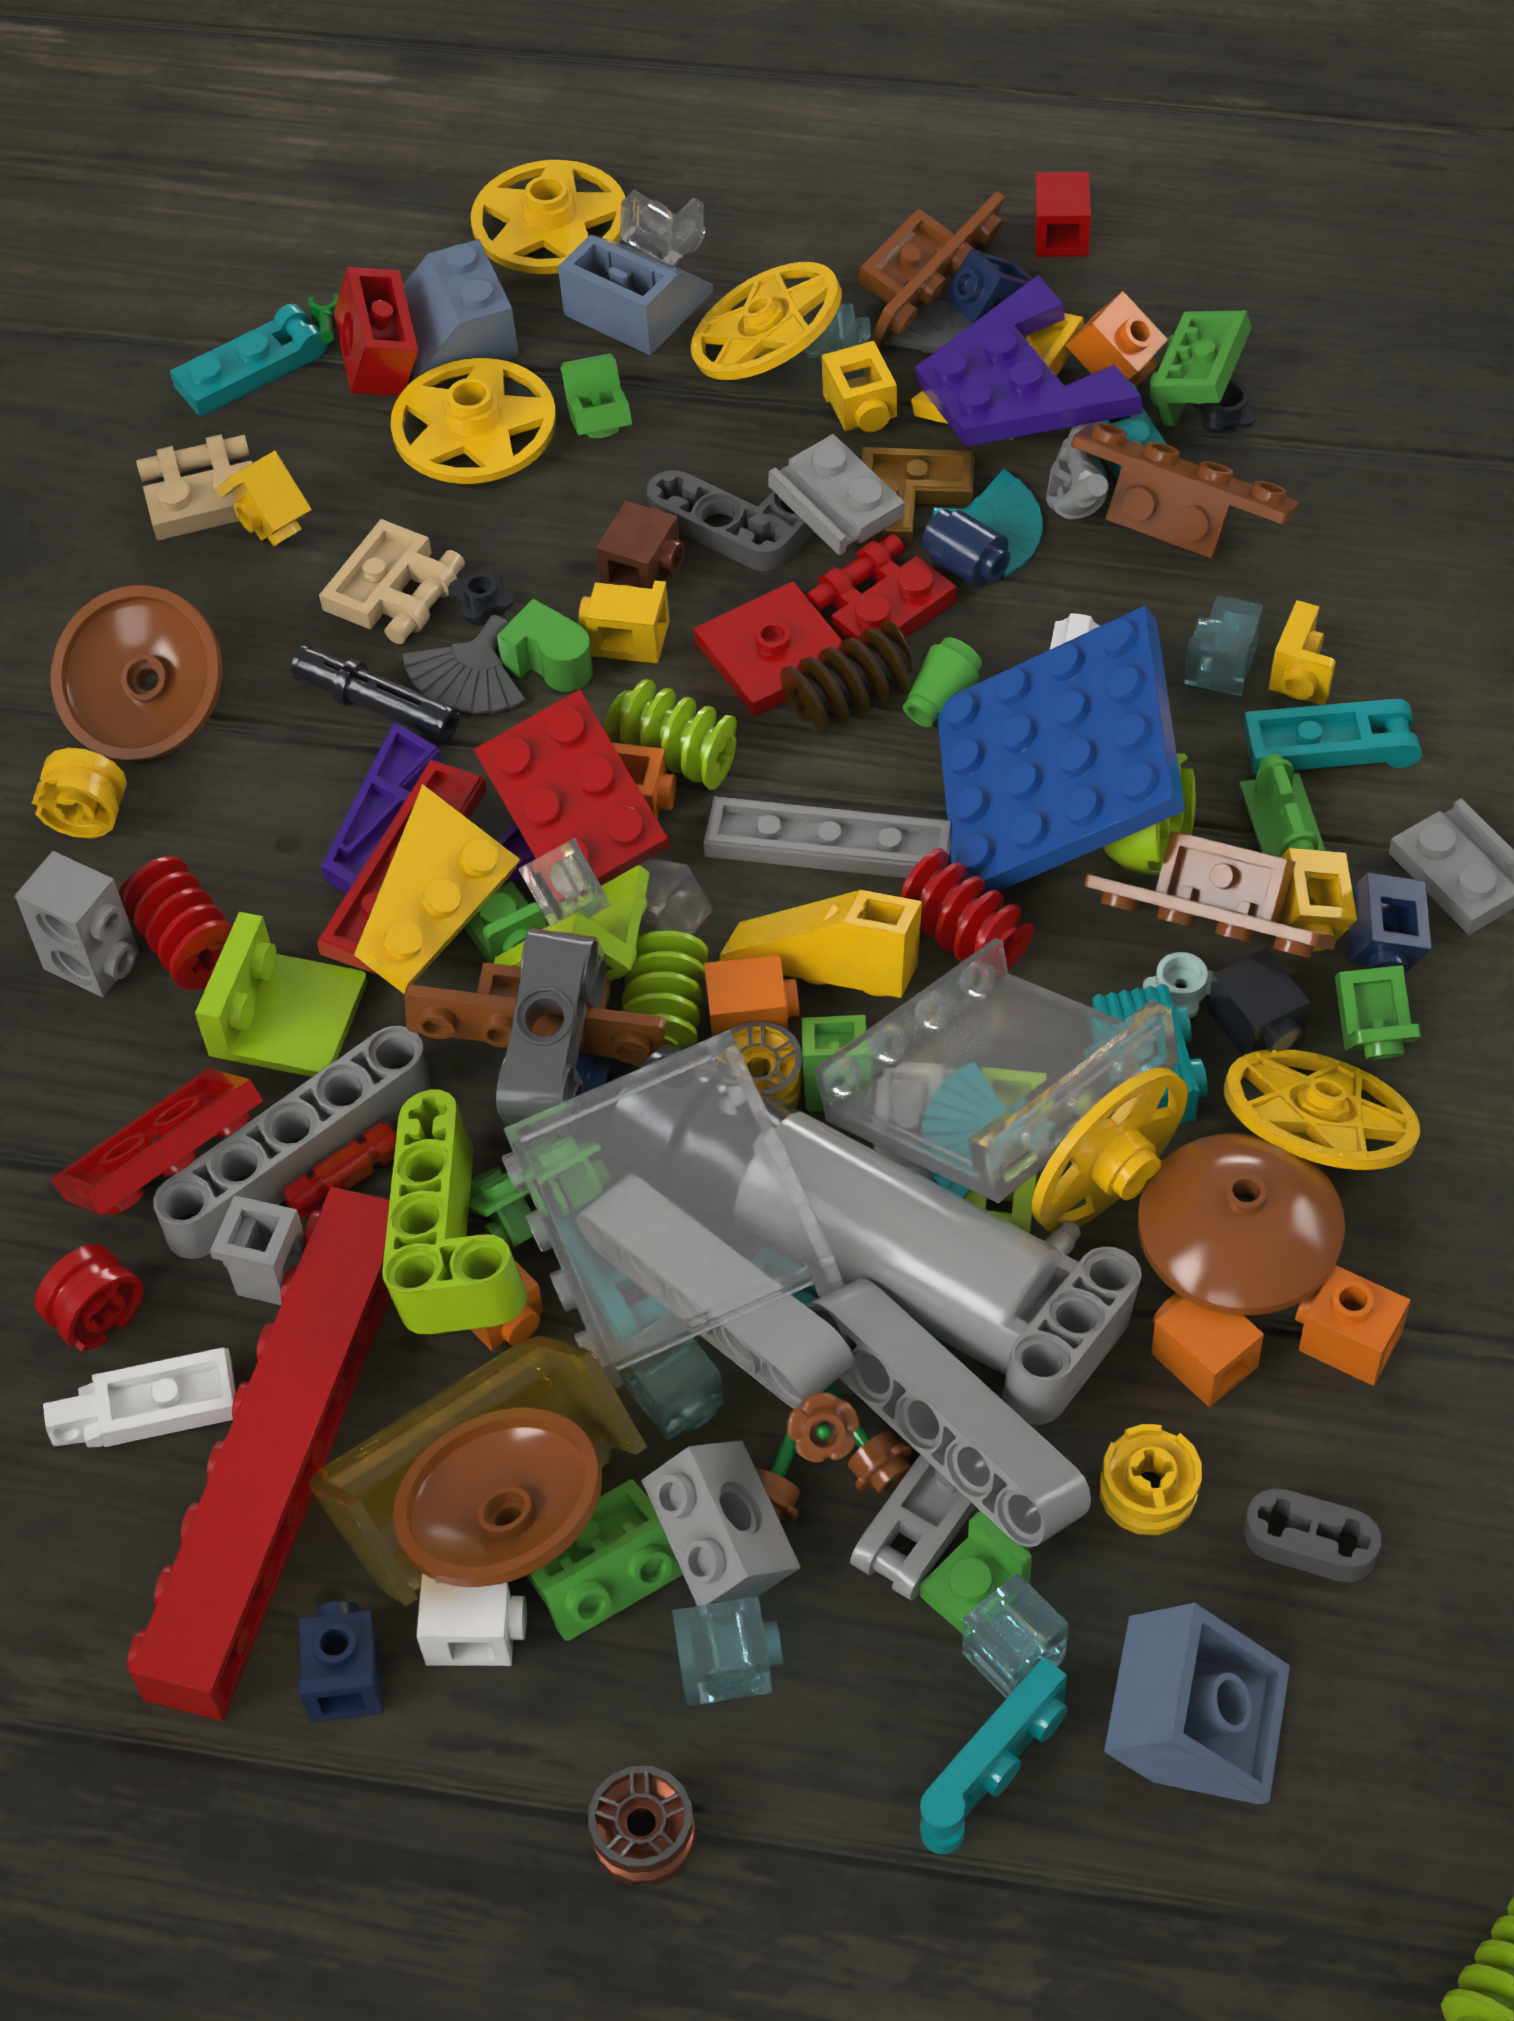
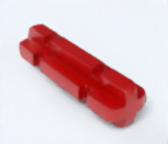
M379 1122L361 1134L364 1141L358 1144L356 1140H352L312 1167V1176L307 1178L305 1174H302L285 1185L282 1192L289 1208L297 1209L299 1218H307L315 1209L319 1210L322 1208L323 1202L321 1200L327 1197L330 1187L349 1190L375 1172L372 1167L378 1162L380 1166H384L393 1160L396 1132L387 1123Z

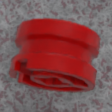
M100 1244L84 1245L64 1256L45 1275L36 1292L34 1307L38 1315L49 1326L57 1328L61 1338L71 1348L75 1345L80 1351L94 1350L108 1343V1337L104 1335L115 1325L124 1330L134 1318L142 1303L144 1288L141 1280L131 1270L121 1266L118 1258L108 1248Z

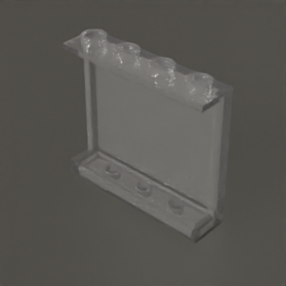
M995 938L815 1067L826 1121L999 1203L1046 1166L1048 1160L1070 1130L1094 1104L1098 1103L1111 1090L1139 1073L1160 1067L1171 1069L1179 1061L1171 1008L1150 1000L1123 1021L1008 974L1003 941Z
M730 1029L503 1128L513 1152L502 1156L507 1173L517 1194L529 1189L537 1210L525 1214L530 1229L541 1252L553 1248L561 1269L550 1273L555 1290L566 1312L578 1308L586 1327L585 1330L575 1333L578 1346L590 1372L592 1373L603 1368L614 1388L624 1385L618 1370L799 1290L814 1285L819 1298L845 1287L836 1260Z

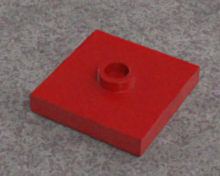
M794 581L693 628L694 641L753 717L788 701L780 681L782 668L791 666L797 669L801 659L806 657L817 659L820 651L825 648L833 647L838 650V646L842 641Z

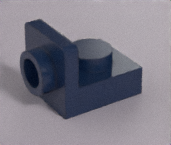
M971 249L949 286L946 297L971 322H976L990 311L994 303L1000 304L1033 278L1014 261Z

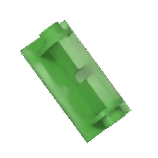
M1280 754L1265 756L1259 763L1260 768L1257 771L1256 779L1239 782L1261 853L1281 857L1288 848L1326 851L1299 772L1294 773L1291 762L1283 759Z

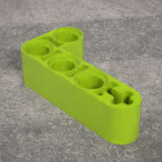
M434 1089L419 1092L409 1098L401 1107L398 1116L382 1269L383 1280L403 1324L408 1330L417 1334H437L505 1324L522 1312L528 1299L526 1287L508 1244L502 1238L495 1235L467 1236L474 1155L473 1143L455 1099L448 1092Z

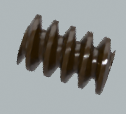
M890 620L884 621L878 630L871 628L862 631L858 640L848 638L841 641L838 650L833 647L825 648L820 651L817 659L813 657L801 659L797 669L791 666L782 668L780 673L781 686L786 699L796 715L804 721H811L820 733H824L829 730L827 712L829 711L840 723L849 721L850 713L847 703L850 701L860 713L865 714L870 711L871 707L868 696L870 692L881 704L890 702L889 683L891 682L900 694L910 693L912 686L909 674L912 671V657L907 642L898 626Z

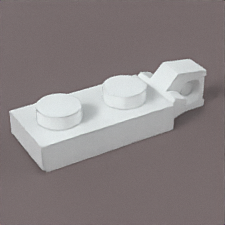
M222 1347L92 1375L93 1383L78 1388L79 1396L43 1403L46 1431L53 1446L85 1442L88 1448L102 1447L103 1445L108 1447L233 1420L232 1406L237 1389L229 1349Z

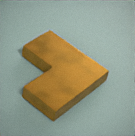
M863 447L862 462L905 502L902 519L863 541L861 544H868L871 541L879 543L889 535L895 534L904 545H912L915 504L969 506L972 503L975 451Z

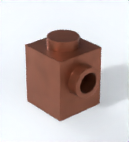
M625 501L596 547L600 583L652 589L655 580L666 581L669 575L674 576L677 574L685 553V545L679 540L677 516L665 513L657 508H648Z

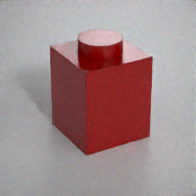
M1089 172L1035 173V257L1089 256L1091 222Z

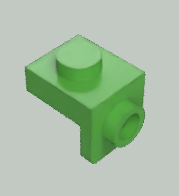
M603 354L561 364L568 413L578 435L587 434L590 438H604L618 433L619 427L632 425L629 403L620 387L616 359L612 354Z
M1403 965L1344 971L1334 976L1345 1052L1364 1050L1365 1060L1393 1058L1404 1055L1403 1045H1409L1421 1037L1419 1024H1411Z

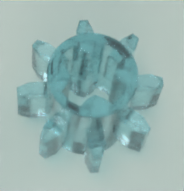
M840 303L839 309L828 327L806 348L807 357L814 358L819 356L822 364L823 354L869 342L871 337L869 317L857 319L853 304L849 303L846 305ZM807 318L806 323L809 325L814 318Z

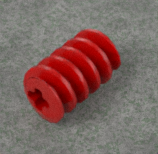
M942 848L932 850L909 873L903 883L899 897L922 901L920 931L928 938H936V943L946 952H954V957L964 966H972L973 972L982 980H994L1003 976L1017 963L1026 951L1035 931L1034 926L1030 923H1025L1017 928L1021 920L1022 910L1016 904H1010L1001 909L1004 897L999 891L991 890L983 895L985 882L979 876H973L965 880L967 869L963 864L955 862L947 866L949 855Z
M164 856L154 859L138 871L132 873L122 883L118 892L126 915L135 923L139 934L147 940L149 948L158 955L162 966L170 972L173 981L178 986L187 990L206 988L233 926L225 921L220 908L213 905L211 896L201 888L199 880L189 872L184 860L178 856Z

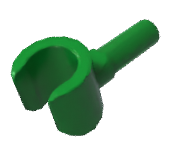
M334 293L333 302L325 306L317 305L315 296L308 298L312 323L320 329V338L325 343L333 341L334 330L337 329L333 313L339 296L338 293Z

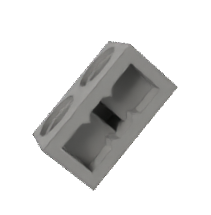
M52 851L15 894V898L43 969L98 996L104 997L118 979L124 978L131 971L139 954L118 889L113 878Z

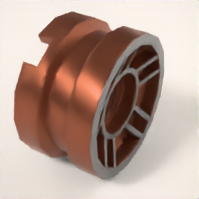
M630 1766L611 1774L597 1787L588 1807V1829L600 1866L614 1880L632 1887L634 1883H653V1886L673 1879L687 1865L695 1847V1822L692 1804L684 1786L669 1772L656 1767ZM651 1817L655 1818L656 1826L650 1834L638 1837L629 1831V1822L638 1825L640 1823H648Z

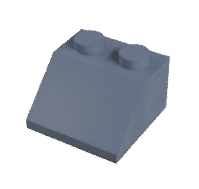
M477 239L428 253L403 284L418 347V353L411 371L413 380L437 366L456 360L492 358L505 361L519 357L512 307L480 240Z
M1197 1603L1129 1616L1104 1752L1153 1783L1254 1804L1269 1803L1290 1665Z

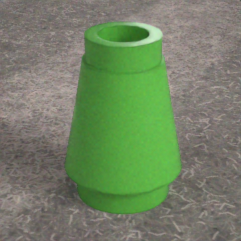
M951 637L944 638L940 644L932 645L912 686L908 699L903 704L905 714L915 723L924 727H931L938 719V713L943 710L945 703L954 694L979 682L978 671L982 667V660L979 655L966 643Z

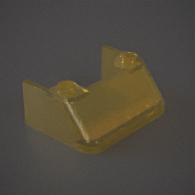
M544 1336L527 1339L509 1348L324 1466L312 1476L308 1484L321 1507L380 1590L404 1606L418 1599L413 1590L421 1586L422 1573L409 1561L397 1540L393 1524L395 1498L405 1474L419 1455L440 1436L461 1423L502 1409L537 1408L563 1415L576 1423L592 1442L601 1467L612 1458L609 1450L614 1447L634 1455L647 1448L592 1350Z

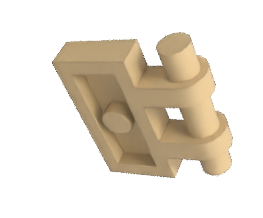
M222 434L205 438L206 444L174 451L173 446L157 449L156 456L136 460L142 482L164 477L163 482L143 486L157 541L239 521L233 504L236 502L233 495L230 493L221 498L216 488L228 477L252 464V460L234 465L229 464V461L250 456L245 435L223 439ZM213 466V470L184 477L180 475L182 472Z
M380 519L319 594L322 610L370 630L383 614L393 619L387 625L384 632L392 642L403 644L411 632L417 633L430 619L429 610L437 599L446 598L449 595L448 587L453 580L457 579L456 575L465 565L464 559L453 550H447L439 561L429 558L432 553L429 537ZM413 580L420 583L414 593L410 596L401 592L408 582Z

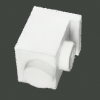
M422 1573L417 1639L426 1666H512L513 1640H524L526 1636V1597L511 1596L508 1583L485 1587H460L438 1582Z

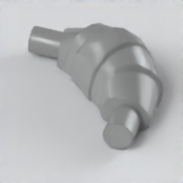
M1094 423L1072 426L1069 436L1063 441L1056 461L1050 470L1046 501L1050 508L1067 519H1079L1093 514L1103 505L1108 495L1109 482L1100 459L1095 455L1071 447L1074 434L1086 426H1094Z

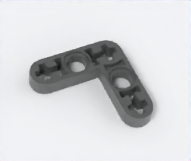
M667 470L658 473L647 484L648 508H657L665 513L677 516L679 534L757 571H773L781 568L814 533L797 514L789 513L783 509L787 504L774 491L757 507L679 470ZM715 514H724L733 518L732 522L722 527H713L704 522L709 516Z

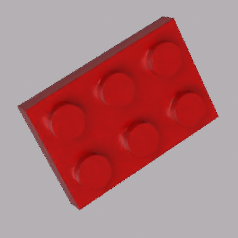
M580 689L473 749L563 907L671 846L665 832Z
M207 1068L50 1179L63 1199L100 1216L107 1212L109 1215L121 1213L134 1205L143 1196L141 1188L161 1173L165 1177L171 1176L190 1165L197 1157L195 1149L213 1136L224 1138L242 1128L250 1119L247 1112L260 1104L263 1099L250 1079Z

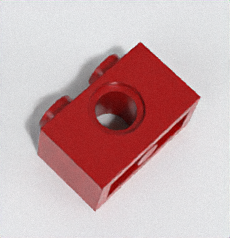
M347 267L333 314L350 393L399 396L407 387L418 353L400 271Z

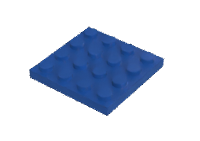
M1145 605L954 694L945 703L943 710L937 715L947 820L951 821V864L960 862L966 867L967 874L965 880L973 876H979L985 882L983 895L991 890L1001 891L1185 811L1157 619Z

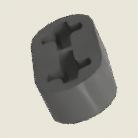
M1277 1488L1262 1491L1252 1499L1247 1508L1244 1537L1249 1548L1263 1559L1335 1581L1350 1583L1364 1579L1372 1572L1377 1563L1381 1549V1533L1377 1524L1368 1515L1356 1509ZM1273 1514H1281L1287 1517L1286 1528L1283 1530L1281 1537L1267 1533L1268 1523L1273 1518ZM1343 1534H1350L1357 1538L1356 1549L1353 1551L1352 1557H1344L1338 1554V1543L1342 1539Z

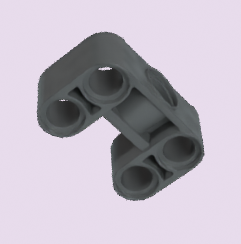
M530 928L527 933L521 959V980L506 1056L501 1065L496 1093L497 1112L508 1130L573 1139L577 1135L583 1108L584 1087L576 1070L585 1016L587 1007H601L606 982V958L597 937ZM556 1013L564 1017L561 1028L555 1034L547 1037L532 1034L533 1026L541 1016Z

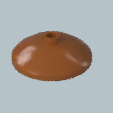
M132 585L116 588L99 595L84 605L63 630L57 642L51 664L50 679L53 701L68 731L90 750L119 761H150L178 750L188 743L205 725L212 714L220 693L223 671L222 656L212 627L201 612L190 602L173 592L154 586ZM152 673H157L158 683L156 687L147 691L145 688L147 677Z
M1224 1133L1189 1142L1173 1151L1161 1161L1159 1171L1146 1181L1141 1194L1138 1210V1234L1144 1254L1153 1270L1167 1286L1192 1303L1216 1312L1232 1315H1262L1281 1311L1302 1302L1314 1294L1326 1282L1337 1265L1345 1236V1219L1336 1189L1322 1169L1314 1162L1295 1156L1265 1141L1258 1135ZM1235 1195H1248L1256 1200L1243 1202L1238 1200Z
M510 1408L472 1418L452 1428L429 1445L405 1474L399 1486L393 1508V1524L397 1540L414 1567L429 1578L444 1584L460 1587H485L522 1578L557 1558L578 1538L587 1526L597 1507L601 1494L602 1470L598 1455L587 1434L576 1423L552 1411L537 1408Z

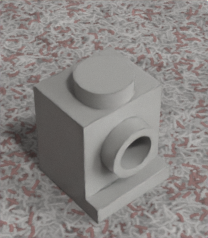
M234 1195L210 1249L212 1259L223 1261V1265L227 1267L237 1295L282 1305L281 1287L285 1274L290 1266H298L305 1249V1233L297 1209Z

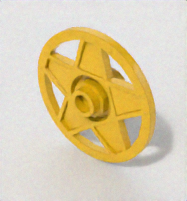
M569 160L536 161L507 170L491 180L480 191L471 210L472 233L475 240H480L486 255L494 262L506 268L530 274L559 273L558 266L588 237L586 229L614 219L610 230L602 238L619 242L625 233L628 223L627 200L619 184L611 176L596 167ZM574 176L598 185L605 192H576ZM534 178L527 184L525 190L509 188L519 181ZM485 212L506 223L505 227L493 241L488 237L483 226ZM545 247L559 258L535 259L523 256Z
M797 262L772 268L738 285L707 312L694 332L691 342V355L699 370L714 379L736 380L766 372L793 358L813 343L835 317L842 298V290L838 279L831 269L822 264ZM793 278H812L788 289L784 281ZM747 298L743 307L730 311L734 306ZM824 301L822 308L808 325L803 317ZM706 344L724 345L715 362L707 358Z
M470 358L442 364L413 380L402 391L394 404L390 427L393 442L399 455L419 473L448 483L476 484L510 476L535 461L547 448L554 435L556 409L554 399L546 384L528 369L499 359ZM469 374L466 379L455 382L449 389L433 387L447 379ZM504 376L528 387L536 397L505 395ZM407 412L428 425L411 445L408 443L404 433ZM540 427L535 438L523 450L513 456L510 436ZM465 453L480 467L455 468L440 463Z
M1290 1049L1273 1050L1272 1052L1269 1050L1255 1051L1238 1058L1229 1068L1224 1082L1226 1102L1235 1116L1247 1128L1265 1141L1312 1162L1353 1170L1383 1169L1406 1160L1413 1153L1419 1139L1420 1125L1418 1118L1411 1106L1399 1093L1368 1072L1328 1056ZM1288 1067L1313 1070L1316 1072L1312 1073L1309 1076H1306ZM1243 1077L1250 1081L1264 1095L1247 1101L1241 1086ZM1362 1089L1383 1103L1387 1108L1362 1099ZM1365 1138L1397 1143L1376 1151H1367Z
M1169 1068L1150 1069L1123 1082L1111 1090L1098 1103L1094 1104L1061 1141L1043 1169L1032 1198V1214L1035 1220L1049 1232L1059 1229L1066 1221L1074 1222L1081 1227L1092 1221L1120 1198L1130 1200L1143 1191L1146 1181L1159 1171L1161 1167L1159 1156L1170 1142L1183 1117L1188 1099V1089L1185 1081ZM1166 1087H1168L1167 1107L1156 1109ZM1113 1112H1115V1113L1112 1115L1111 1118L1106 1119V1118H1108ZM1071 1161L1072 1165L1069 1167V1169H1068V1170L1063 1174V1176L1061 1177V1175H1062L1064 1169L1066 1168L1068 1162ZM1085 1198L1087 1204L1077 1209L1069 1211L1072 1207H1074L1077 1203H1079L1081 1200Z

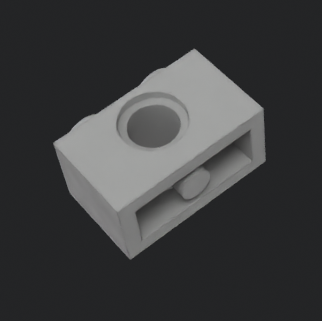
M742 1440L689 1446L641 1480L699 1610L753 1600L801 1568Z

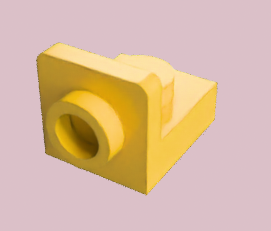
M1296 600L1275 649L1268 689L1286 694L1294 699L1324 705L1330 694L1336 661L1331 657L1319 654L1324 639V633L1315 631L1319 606Z

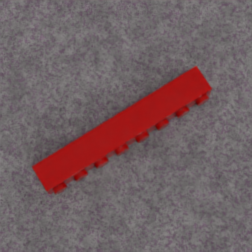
M330 1187L322 1209H315L308 1219L304 1235V1252L298 1266H290L285 1274L281 1287L282 1305L275 1322H268L262 1329L257 1345L258 1362L250 1382L243 1381L236 1391L232 1406L233 1423L225 1442L218 1441L211 1451L207 1465L208 1483L200 1502H193L185 1513L181 1527V1540L183 1543L173 1565H166L158 1578L154 1595L156 1608L146 1630L140 1629L132 1640L128 1653L127 1667L144 1701L224 1721L391 1299L382 1273L390 1200Z

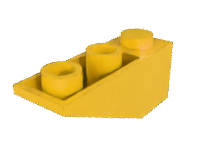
M858 890L738 923L720 953V961L780 955L782 973L785 976L801 978L811 984H831L862 990L872 996L902 998L918 966L922 901Z

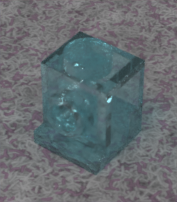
M1217 595L1210 617H1199L1194 636L1190 637L1184 684L1242 696L1259 643L1263 605Z

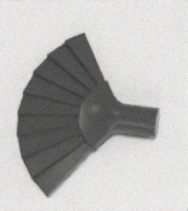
M935 300L929 306L920 304L917 307L918 313L908 329L901 336L893 332L882 345L934 353L974 322H971L950 301Z
M491 615L478 636L472 641L452 644L451 647L403 653L404 667L412 685L425 696L459 708L458 713H470L471 715L490 713L492 715L506 709L512 710L526 702L496 655V649L499 646L497 635L508 625V622L500 616Z

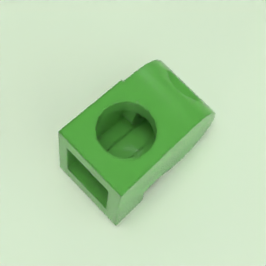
M532 599L497 635L503 668L506 672L519 679H522L531 669L542 675L546 684L552 689L561 692H572L583 688L593 677L590 638L587 631L581 625L535 599Z

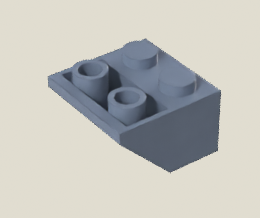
M589 235L558 266L565 316L650 356L713 293V284L631 246Z

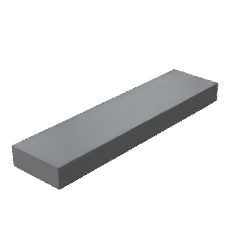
M714 796L704 840L705 857L907 878L915 865L934 849L942 848L949 855L947 866L950 865L951 821Z

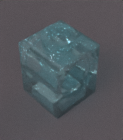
M673 1313L616 1349L622 1384L667 1441L683 1430L693 1431L702 1427L715 1415L718 1407L724 1404L720 1371Z
M1017 1572L963 1618L962 1654L1007 1699L1043 1657L1055 1666H1058L1065 1660L1068 1622Z
M758 1596L672 1610L687 1706L773 1692L770 1666L783 1664L777 1620L762 1621Z

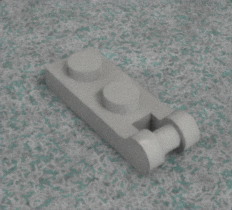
M920 1454L860 1538L852 1553L850 1563L867 1575H872L876 1571L893 1581L892 1589L912 1601L920 1594V1583L931 1574L933 1568L976 1506ZM898 1533L917 1543L908 1556L890 1547Z

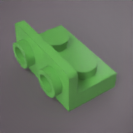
M1247 310L1183 313L1175 334L1171 335L1167 341L1166 354L1158 372L1153 373L1150 380V398L1153 405L1158 406L1164 426L1177 425L1186 403H1220L1252 328Z
M630 1479L600 1496L593 1516L578 1538L557 1558L537 1571L526 1575L525 1578L546 1603L557 1631L564 1640L569 1641L677 1579L683 1573L649 1497L633 1479Z

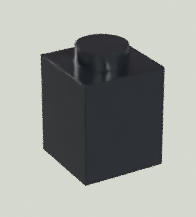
M1267 947L1212 974L1208 1011L1243 1056L1260 1050H1269L1270 1052L1273 1050H1293L1304 1039L1310 1001Z

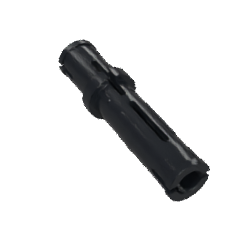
M310 644L302 645L293 658L291 664L292 678L333 694L335 702L345 706L359 705L392 721L427 734L441 743L448 742L457 730L460 721L459 708L447 705L406 686L368 671L367 665L361 661L352 658L345 661L316 649Z

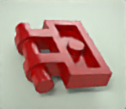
M891 534L879 543L871 541L859 549L856 553L857 558L841 570L833 567L818 578V586L806 593L805 596L818 612L830 604L838 609L837 612L832 614V629L843 640L848 638L858 640L862 631L871 628L878 630L882 622L889 620L898 626L904 638H906L956 602L957 586L917 555L901 567L895 564L893 560L905 552V547L898 536ZM869 577L877 583L862 594L855 589L857 585Z

